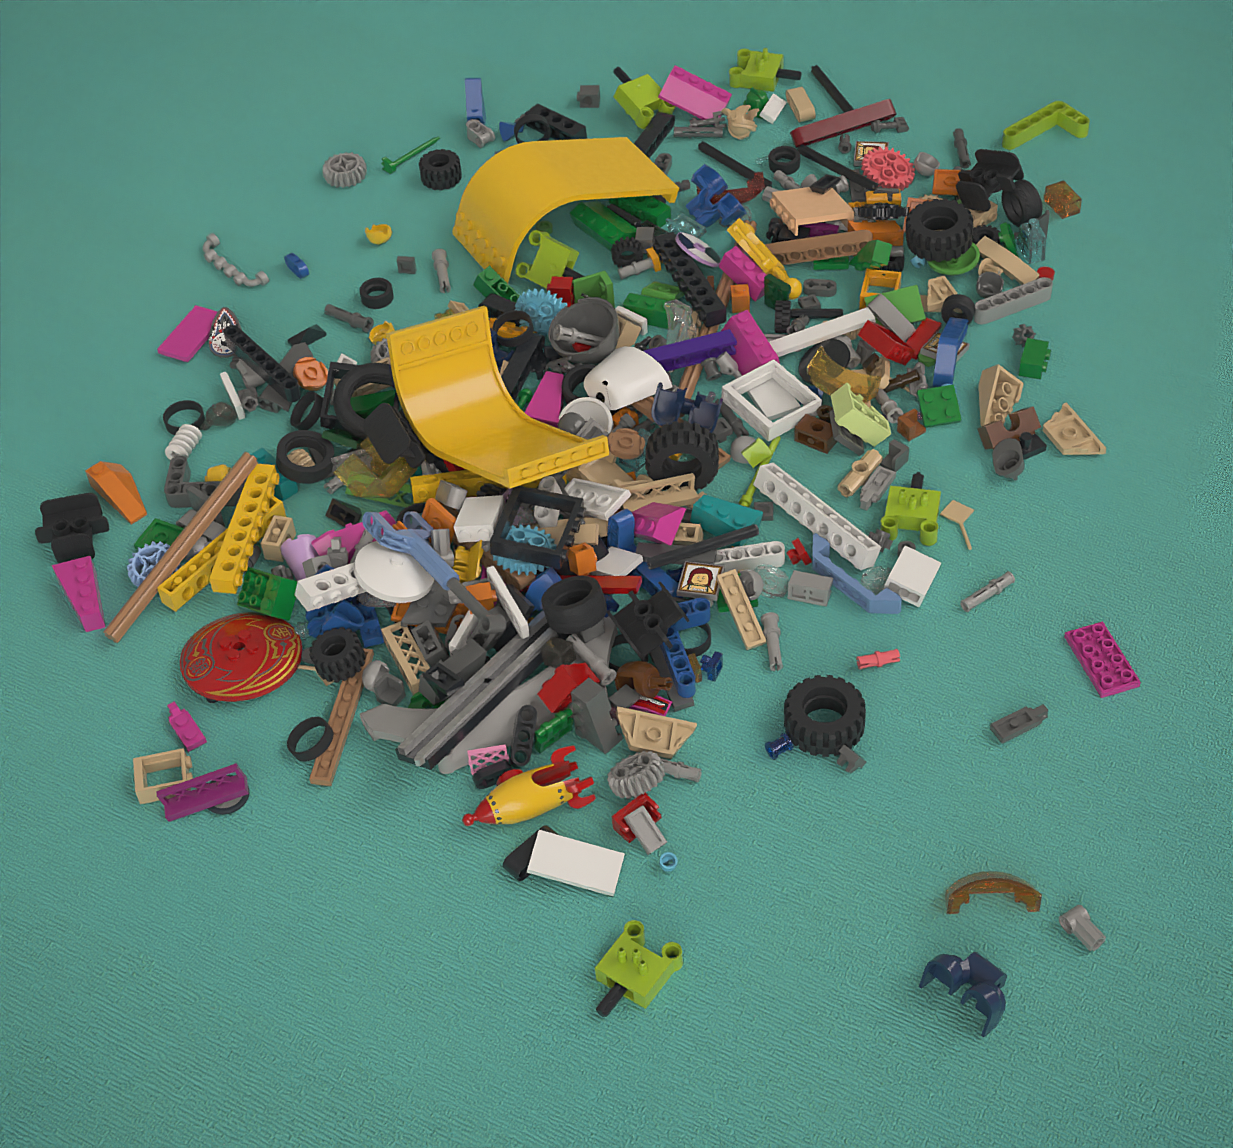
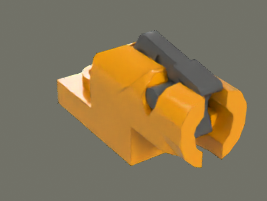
M876 188L875 191H867L865 193V202L856 201L848 203V205L852 209L853 207L864 206V204L879 202L901 206L900 189Z

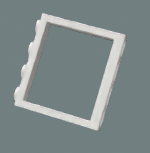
M775 360L722 386L721 398L723 402L768 442L795 428L805 414L813 417L817 416V409L822 403V399L818 395L814 394L806 385L801 383ZM770 379H774L804 406L772 422L741 394Z

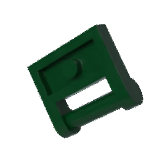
M767 274L764 277V304L775 310L776 300L789 301L791 286L773 275Z

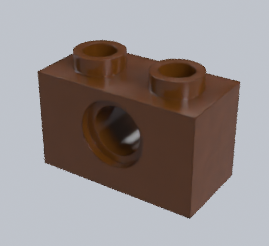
M805 414L795 426L794 441L825 454H828L838 442L833 437L832 425L811 415Z

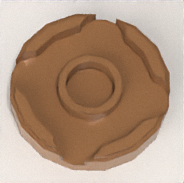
M620 428L616 432L609 434L608 448L611 454L618 458L634 459L643 453L645 440L635 430Z

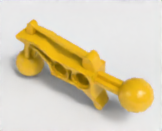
M738 218L727 231L766 275L771 274L791 286L789 300L798 298L802 293L800 281L796 278H789L781 262L755 235L752 225Z

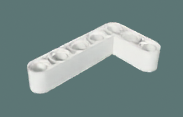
M779 541L719 549L717 550L714 565L725 566V572L736 569L737 574L739 570L758 571L781 567L785 563V546ZM708 600L710 602L711 607L713 605V600Z

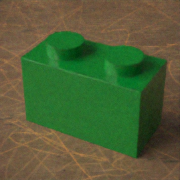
M1027 338L1020 361L1019 376L1041 380L1042 373L1047 371L1048 362L1046 360H1050L1051 349H1048L1049 341Z

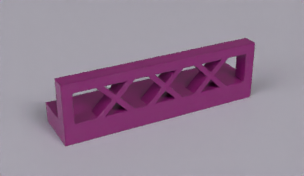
M235 763L156 791L158 799L164 805L165 818L170 822L247 795L249 790L247 776L238 764ZM233 772H235V773L237 774V775H234V776H231V777H230V776H226L227 774H230V773H233ZM210 780L216 781V782H214V783H212V784L206 783V782H208V781H210ZM191 787H192V788H196L195 790H192V791L186 790V789L191 788ZM171 794L176 795L175 797L169 799L166 798V796Z

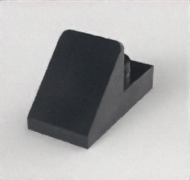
M439 662L422 673L425 680L441 700L447 696L449 697L465 685L461 677Z

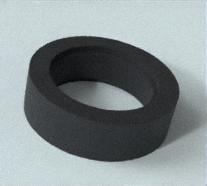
M310 430L290 432L282 437L277 445V468L284 477L293 482L302 484L319 482L325 479L332 471L334 447L329 440L321 438L322 434ZM309 447L320 452L323 460L315 466L304 467L292 463L288 459L287 454L294 448Z

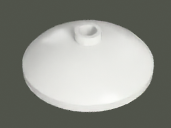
M591 397L573 400L562 410L559 416L560 420L564 414L574 412L580 414L585 419V424L592 418L608 433L613 429V418L608 407L600 400Z

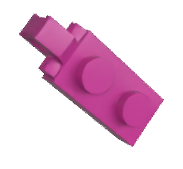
M175 702L167 705L171 714L168 717L169 723L188 752L207 742L205 736L185 708L180 710Z

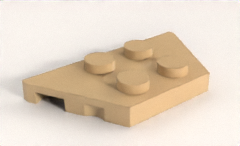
M1067 402L1062 405V409L1059 412H1055L1052 418L1043 425V432L1063 455L1106 454V447Z
M617 706L616 716L629 750L635 752L652 751L657 753L659 757L672 759L697 726V723L628 708Z

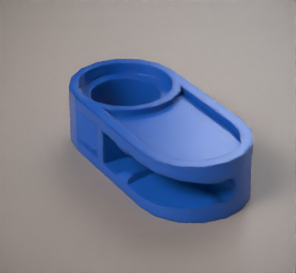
M293 252L284 256L287 267L297 277L302 279L309 275L306 264Z

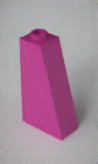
M546 371L524 413L537 421L558 428L559 416L563 410L564 402L561 388L564 375Z

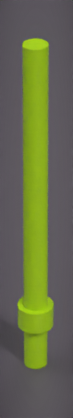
M780 436L772 439L768 447L772 456L779 444ZM772 456L770 458L767 457L760 463L746 493L742 495L739 501L740 505L750 507L753 501L752 496L756 490L753 484L761 465L769 464Z

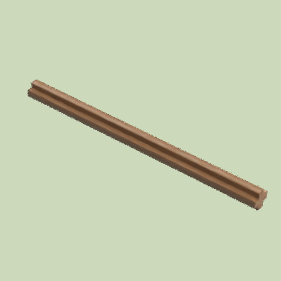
M248 452L242 454L103 631L108 639L113 640L115 643L120 641L158 592L157 587L170 577L258 464L255 456L250 455Z

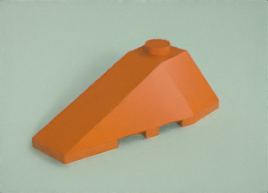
M100 461L85 470L90 486L129 523L133 524L147 515L131 473L121 464Z

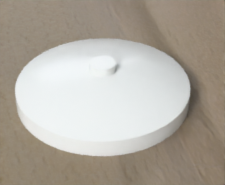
M378 541L364 546L358 552L355 559L354 574L358 583L368 593L385 601L407 603L419 600L429 593L434 583V578L411 554L392 550L380 545Z

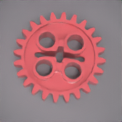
M881 147L878 150L873 148L872 151L869 150L865 154L861 163L863 175L879 184L878 187L881 186L882 188H894L903 191L904 188L909 187V184L911 185L915 176V168H912L914 164L909 163L910 158L905 159L906 154L900 155V151L894 152V148L891 151L887 147L884 150Z

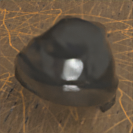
M215 403L208 408L205 416L206 419L199 429L208 430L212 425L230 426L235 423L237 413L227 403Z

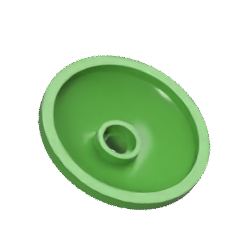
M972 242L968 251L965 254H961L957 259L952 258L951 261L947 262L946 260L941 262L932 260L931 262L927 261L930 268L940 274L960 275L972 270L978 264L980 252L978 247Z

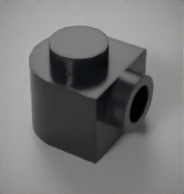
M552 345L543 346L547 364L550 361L563 358L554 350Z

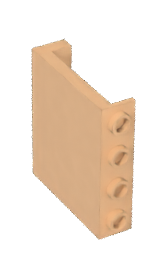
M810 187L772 192V198L770 199L771 209L775 211L777 216L781 218L795 236L798 235V225L840 220L848 228V220L854 221V210L833 188L825 194L812 192Z

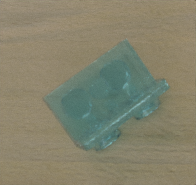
M683 213L675 220L666 219L668 231H674L676 235L683 232L700 239L707 232L706 227Z

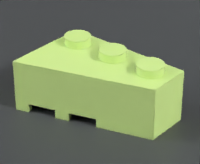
M847 382L831 394L835 414L834 419L839 426L847 428L850 433L856 434L865 443L875 447L891 435L889 422L873 406L868 407L862 401L864 398L860 394L856 396L850 390L851 385Z

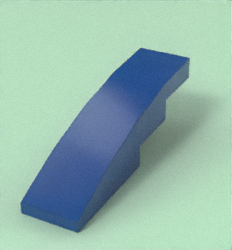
M368 592L358 594L352 600V604L361 611L364 617V624L359 629L364 648L384 643L371 594Z

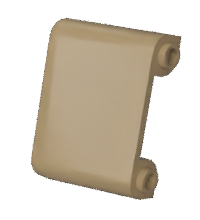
M610 451L608 456L567 469L566 479L569 482L573 478L618 488L653 481L646 474L639 475L636 481H634L615 463L617 457L611 454ZM647 489L643 494L648 493L650 489Z

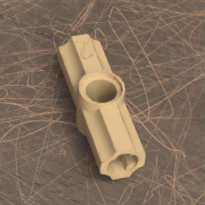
M874 449L868 450L860 460L852 464V470L838 484V490L843 496L848 498L860 486L865 485L871 473L882 462V456Z

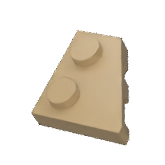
M945 275L928 280L927 311L942 308L943 302L948 296L958 294Z

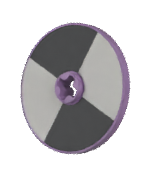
M680 232L676 235L675 240L677 244L688 255L711 267L719 266L721 259L709 245L687 233Z

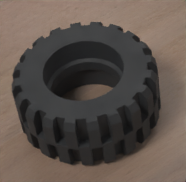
M945 198L943 200H927L923 204H918L915 209L913 208L906 218L907 246L914 255L917 254L918 258H925L926 261L930 262L932 260L936 262L946 260L947 262L951 261L952 258H959L961 254H965L973 241V216L970 210L962 203L958 204L955 200L949 201Z
M674 421L670 425L668 423L662 425L661 429L657 428L648 438L645 452V469L647 470V475L653 481L693 473L695 476L694 489L697 491V489H703L707 484H710L718 473V442L715 436L709 433V430L704 426L701 428L700 424L697 423L691 424L689 421L678 423V421ZM685 453L696 458L680 462L670 459L669 456ZM689 481L683 482L679 487L688 486ZM666 485L663 490L669 489L671 485Z
M815 675L812 679L808 677L803 680V683L798 682L793 686V689L787 694V699L784 702L785 733L790 738L791 743L794 746L799 745V749L805 753L808 751L810 755L817 756V754H820L822 757H829L830 754H834V756L840 755L839 750L843 745L852 749V745H857L864 734L865 700L862 698L861 692L855 689L852 683H846L843 678H833V675H827V677ZM818 709H830L836 711L842 717L833 722H818L807 715Z

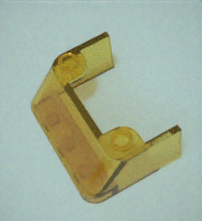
M367 437L360 446L373 458L370 461L372 471L353 453L333 473L356 497L392 498L418 468H411L404 457H399L392 464L384 463L369 437Z

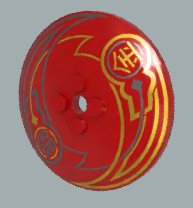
M256 612L233 614L210 622L199 629L187 641L180 656V669L187 685L193 691L206 698L226 702L250 700L276 690L293 676L302 659V643L294 627L281 618Z

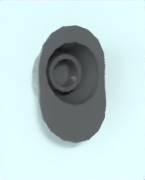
M1004 439L995 446L993 450V463L996 474L1018 480V476L1023 472L1025 463L1022 448L1016 439Z

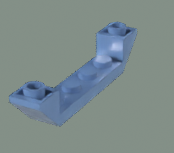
M817 533L813 535L812 569L821 576L832 577V585L868 613L898 614L901 612L902 598L896 592L885 588L875 596L871 590H867L858 580L852 578L842 568L832 563L829 559L830 543Z

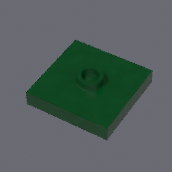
M339 428L325 430L321 437L339 443L341 446L354 449L367 447L370 444V440L361 439Z

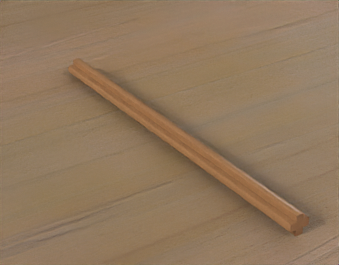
M747 219L743 221L752 225L754 232H756L757 224L755 221L749 222ZM735 241L733 247L738 246V247L742 248V247ZM723 271L716 294L725 307H727L731 297L730 285H735L736 283ZM703 323L698 337L716 333L719 325L706 328ZM701 363L687 366L684 370L678 388L682 390L687 388L685 398L691 399L703 369Z

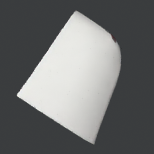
M628 346L615 349L593 368L584 380V388L588 396L596 399L597 393L601 392L605 397L604 404L609 410H617L656 394L659 382L663 384L662 389L664 390L671 388L672 384L664 368L654 358L635 347ZM607 381L608 385L606 386L602 382Z

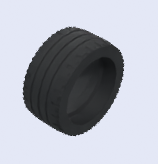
M574 576L560 580L551 585L541 598L542 608L548 624L552 630L561 634H574L592 628L607 613V605L599 582L590 576Z

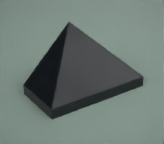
M316 324L294 335L287 341L291 346L304 342L308 346L327 336V334Z
M332 498L325 516L345 527L349 523H352V525L359 523L362 513L359 507Z

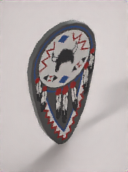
M223 307L218 311L213 319L209 334L210 351L220 358L236 355L227 347L223 333L224 328L229 325H236L241 329L236 315L227 307Z

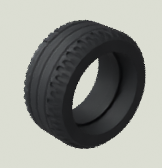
M1024 179L1014 182L1015 188L1013 191H1002L1001 195L1002 206L1007 218L1012 224L1021 228L1025 227L1035 218H1039L1043 210L1042 201L1037 189L1032 183Z
M583 364L575 366L564 376L561 388L567 405L573 400L582 398L575 396L573 391L577 385L584 382L587 374L596 365ZM603 381L602 384L607 386L608 382ZM598 392L596 395V399L601 402L602 399H605L601 392Z

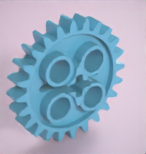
M534 288L533 292L528 289L527 292H523L519 296L515 304V310L527 313L532 320L534 331L546 337L552 320L562 308L567 306V303L561 302L563 298L557 299L556 293L550 295V290L544 293L542 288L540 292ZM522 319L520 320V324L525 323V326L529 327V323L527 321Z
M522 524L519 525V528L512 525V529L506 540L525 544L528 542L530 545L554 550L557 548V544H554L555 539H551V534H545L544 529L538 531L537 526L531 529L529 524L526 528H523ZM493 555V561H497V566L503 565V570L509 568L510 573L517 571L518 575L521 572H525L526 576H528L530 571L536 574L537 570L543 572L544 567L549 568Z

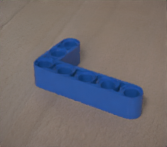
M950 317L942 331L938 342L933 388L941 387L944 384L953 385L957 353L967 334L968 319Z
M624 509L608 518L607 549L612 546L629 552H636L637 547L634 545L635 519L630 510ZM642 562L629 573L630 576L642 577L641 587L651 596L662 589L658 582H662L672 597L683 598V596H677L679 584L660 567L650 570L647 563Z
M696 598L678 603L689 618V622L683 617L668 628L666 637L673 645L671 649L664 642L660 645L677 693L682 698L694 696L696 682L678 631L700 626L710 621V602L706 598Z

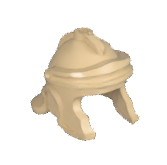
M750 105L739 106L736 110L723 108L721 112L727 116L729 133L734 138L743 140L751 132H756L757 125L753 119L757 116L759 109H752L748 112L749 108H751Z

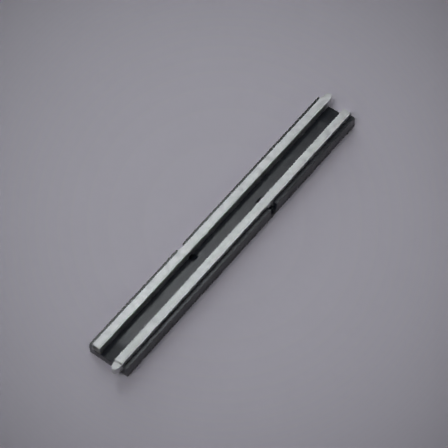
M604 594L605 600L607 601L613 594ZM541 611L528 624L529 637L522 639L518 633L463 687L457 690L395 749L398 759L414 764L417 767L420 766L432 770L572 633L561 634L552 630L547 622L544 611Z

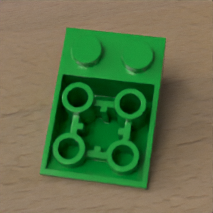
M248 567L244 575L241 592L238 595L237 605L290 621L296 600L295 592L298 581Z

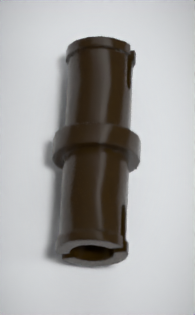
M917 369L903 375L898 374L896 378L889 380V385L883 389L885 393L898 388L903 389L906 385L919 381L920 375Z

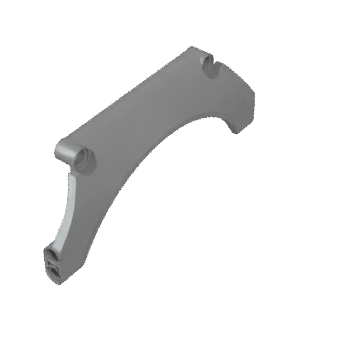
M606 613L604 617L605 623L603 624L605 633L584 644L597 657L603 658L606 662L605 664L609 667L611 649L615 637L618 635V630ZM568 646L561 656L548 668L511 692L437 764L439 771L442 774H449L468 765V750L505 744L506 747L511 746L516 713L524 705H531L537 711L535 731L545 721L549 722L555 717L556 713H551L537 695L542 689V684L546 680L551 679L555 674V669L560 665L585 662ZM599 683V685L604 688L606 695L608 697L606 686H603L601 683ZM571 702V704H570L567 708H570V709L572 710V712H573V707H572V702ZM381 704L360 713V718L373 741L385 739L402 743L437 709H411ZM522 711V718L530 721L532 718L529 711ZM520 731L518 733V738L520 741L528 738L527 733ZM473 755L471 756V759H472V760H474L475 758H477L476 756H473Z

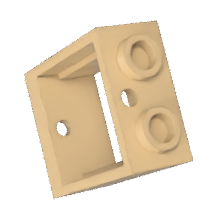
M184 748L133 758L135 793L140 804L160 801L156 791L193 779L192 772L189 773V769L192 768L191 757L186 756ZM181 766L182 780L148 787L147 773ZM171 794L166 796V798L169 799L175 797L176 795Z

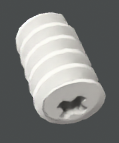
M189 424L182 425L165 449L168 459L171 460L175 456H184L188 459L192 450L195 449V446L202 438L201 431Z

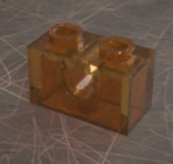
M1064 180L1046 186L1044 200L1062 219L1080 213L1082 199Z

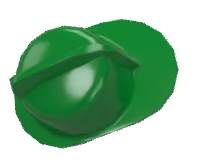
M752 87L743 105L751 106L748 111L759 109L756 117L764 119L759 115L769 99L765 91L756 90Z

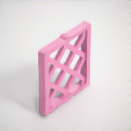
M506 744L467 751L472 775L479 769H482V767H487L486 764L488 762L509 761ZM502 750L505 751V754H504V755H501V754H499V753H500ZM487 753L492 754L489 758L484 756ZM473 755V756H476L477 758H475L474 760H472V759H471V756ZM495 756L499 757L497 761L493 760ZM480 759L485 760L483 763L477 762ZM474 764L478 765L476 769L473 768Z

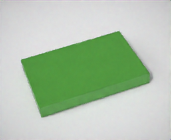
M917 285L881 293L911 324L926 320ZM879 294L864 298L866 308ZM875 317L876 323L882 325L881 322Z

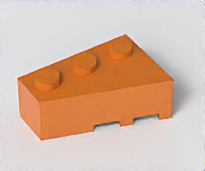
M848 220V232L869 230L873 234V240H880L892 244V246L903 245L904 232L895 220H876V222H868L867 220L854 222L853 220Z

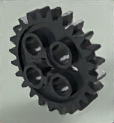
M879 202L853 207V210L855 212L854 216L874 220H888L908 216L910 207Z

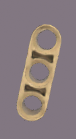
M798 87L786 90L787 102L797 121L800 123L814 120L816 118L815 109L804 88Z

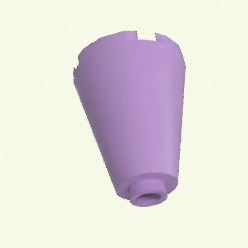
M297 535L298 539L291 541V538H289L281 546V554L297 581L306 578L302 562L319 557L311 543L317 538L314 535Z

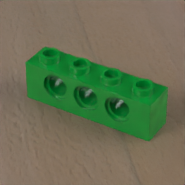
M652 196L608 198L609 204L612 203L656 230H659L671 221V207Z

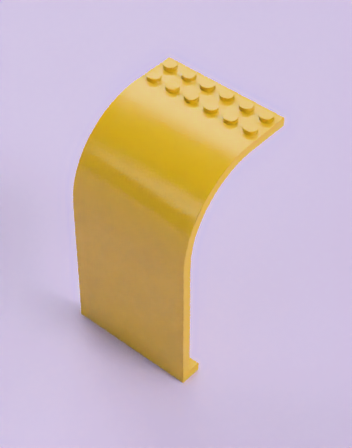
M627 137L523 142L495 154L473 175L461 197L452 234L483 269L490 265L508 283L514 259L522 240L534 224L553 209L579 200L662 195L669 203H675L679 187Z
M481 306L386 333L392 375L400 404L413 431L424 446L434 455L508 488H513L609 455L607 436L601 435L587 440L537 421L518 407L507 391L497 368L491 341L487 307Z

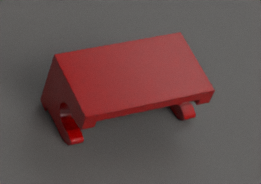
M646 792L644 795L640 794L612 816L613 829L628 843L633 841L636 836L626 823L625 816L644 806L655 823L662 818L661 814L657 811L659 806Z

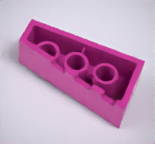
M91 556L51 565L58 583L61 585L84 630L89 632L105 628L97 573Z

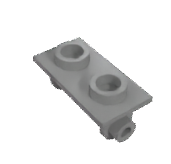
M921 362L916 363L913 369L907 367V373L917 369L920 375L919 381L909 384L910 394L916 397L917 390L928 389L926 377L924 376L925 365Z

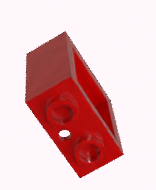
M870 320L866 321L858 333V336L885 358L905 366L916 351L891 330Z

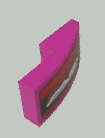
M640 695V699L630 706L629 709L666 716L672 701L657 695L654 698Z

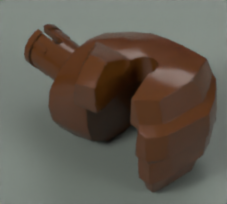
M637 660L622 665L614 679L617 691L627 684L630 688L635 689L639 695L647 698H654L658 695L659 690L669 691L673 683L667 682L672 681L670 677H660L658 670L652 664Z

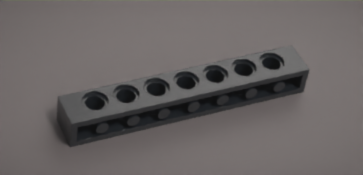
M674 231L654 236L655 244H653V249L658 254L660 262L664 263L666 271L672 275L673 281L678 284L680 292L684 293L686 301L690 302L692 310L697 312L700 322H703L706 328L726 323L725 305L692 257L677 244Z

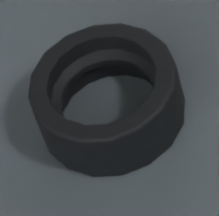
M779 146L770 151L769 168L773 173L781 170L785 175H790L799 169L800 154L795 148ZM779 159H790V160H792V161H789V162H779V161H777V160H779Z
M384 278L366 280L360 286L361 302L364 306L371 309H381L388 306L394 299L392 284ZM374 291H385L378 296L368 295Z

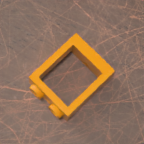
M866 269L860 294L859 310L866 308L865 297L878 294L868 292L870 285L894 288V290L900 289L902 272Z

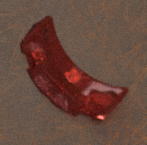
M763 172L754 173V179L751 182L750 180L747 181V188L725 190L720 195H714L710 200L711 203H718L728 192L735 196L741 204L755 198L765 188ZM696 185L698 195L701 189Z

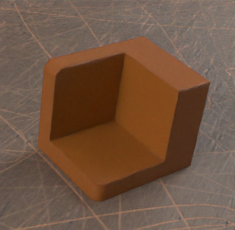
M915 408L898 417L897 431L908 441L926 432V428L917 421L918 411Z

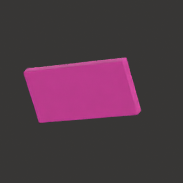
M195 305L158 347V354L189 362L209 339L212 322L218 312Z
M1103 621L1065 632L1064 637L1101 698L1140 687L1141 682Z

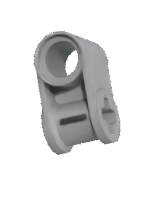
M472 119L466 123L467 137L478 147L482 148L489 141L495 140L494 132L480 121Z

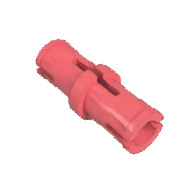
M898 649L885 652L875 651L874 654L857 656L856 660H859L856 661L857 666L860 670L873 666L879 668L884 664L900 662V658H898L900 653Z

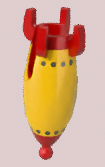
M574 745L557 749L551 754L550 760L552 764L526 772L520 769H513L502 774L497 780L496 787L480 802L474 814H465L462 822L465 826L473 825L474 821L494 825L515 824L542 815L565 802L573 809L582 808L596 799L594 794L583 798L578 796L583 789L594 784L593 778L590 776L579 781L577 777L562 781L570 777L572 771L578 769L576 762L569 763V760L564 761V757L576 751Z

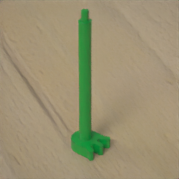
M433 137L393 162L386 156L383 157L381 164L384 167L382 170L389 174L394 173L396 166L435 144L440 137Z

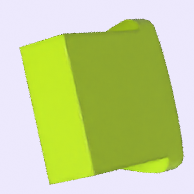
M760 437L741 451L753 468L767 457L770 458L772 456L770 449Z

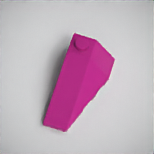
M387 510L379 512L391 526L396 524L395 519ZM360 522L355 525L349 523L345 525L346 528L327 531L311 543L319 556L327 555L328 548H331V539L333 537H341V545L346 547V551H348V563L350 564L356 550L354 549L355 545H358L365 529L363 523ZM382 527V529H381V534H382V536H383L384 530H383V527Z

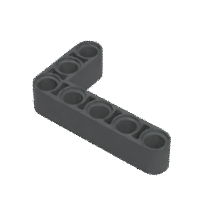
M175 456L170 461L164 492L170 507L187 508L192 507L187 488L192 485L210 496L221 481L189 482L191 472L186 457ZM244 480L225 506H237L246 480Z

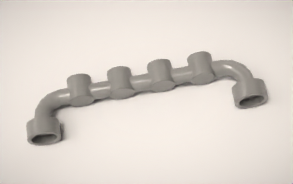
M214 233L206 236L207 241L202 246L205 253L204 258L208 263L214 260L213 264L217 270L220 271L224 268L223 272L227 278L234 276L233 280L238 286L241 284L250 287L259 284L264 286L269 282V278L263 271L255 274L256 279L249 280L243 272L237 271L233 264H228L224 257L218 256L213 249H209L210 246L215 248L220 244L218 237Z

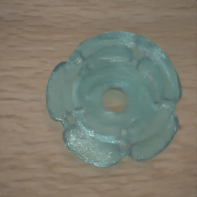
M306 621L297 622V626L294 628L295 634L299 635L303 640L310 637Z

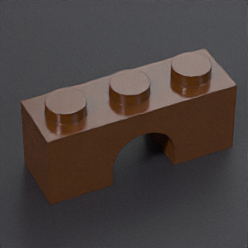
M1034 406L1009 414L1011 419V428L1009 430L1004 427L1002 420L993 421L977 428L985 450H994L995 446L1004 439L1012 438L1019 441V437H1021L1023 432L1035 434V430L1041 428Z

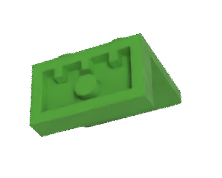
M606 271L572 281L575 304L578 303L577 300L598 297L611 303L615 309L613 283Z

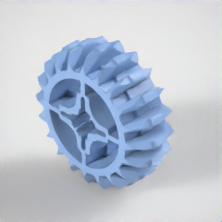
M152 541L150 546L145 543L144 548L138 547L137 553L132 552L134 558L128 559L129 565H127V570L129 571L128 576L131 582L137 588L169 549L170 545H164L162 542L156 544ZM180 564L177 566V568L173 571L172 574H174L179 568H181Z

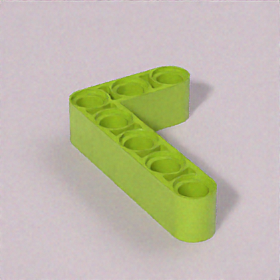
M1054 101L1005 128L1003 131L1002 147L1007 150L1015 149L1056 125L1077 138H1084L1088 136L1090 119L1065 102Z

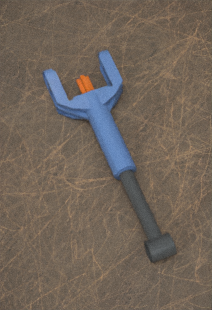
M378 512L364 513L362 518L363 526L380 545L395 551L411 554L444 590H451L479 619L478 628L481 633H502L505 630L506 620L501 614L491 615L459 582V575L428 544L431 530L434 529L417 512H406L403 517V523L397 521L392 526ZM382 527H383V530H384L383 536H382V534H381V529H382Z

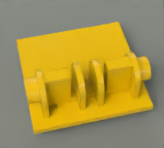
M482 540L478 541L469 550H465L463 546H458L455 550V566H453V570L459 575V582L461 584L474 581L480 576L481 567L479 563L483 555V548H481Z

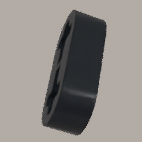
M503 760L479 769L473 774L472 779L478 789H486L496 785L497 780L502 774L513 769L509 761Z

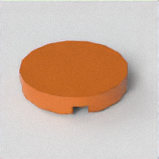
M304 357L295 364L293 377L297 379L302 388L309 391H317L326 385L328 369L321 361L319 363L313 357Z

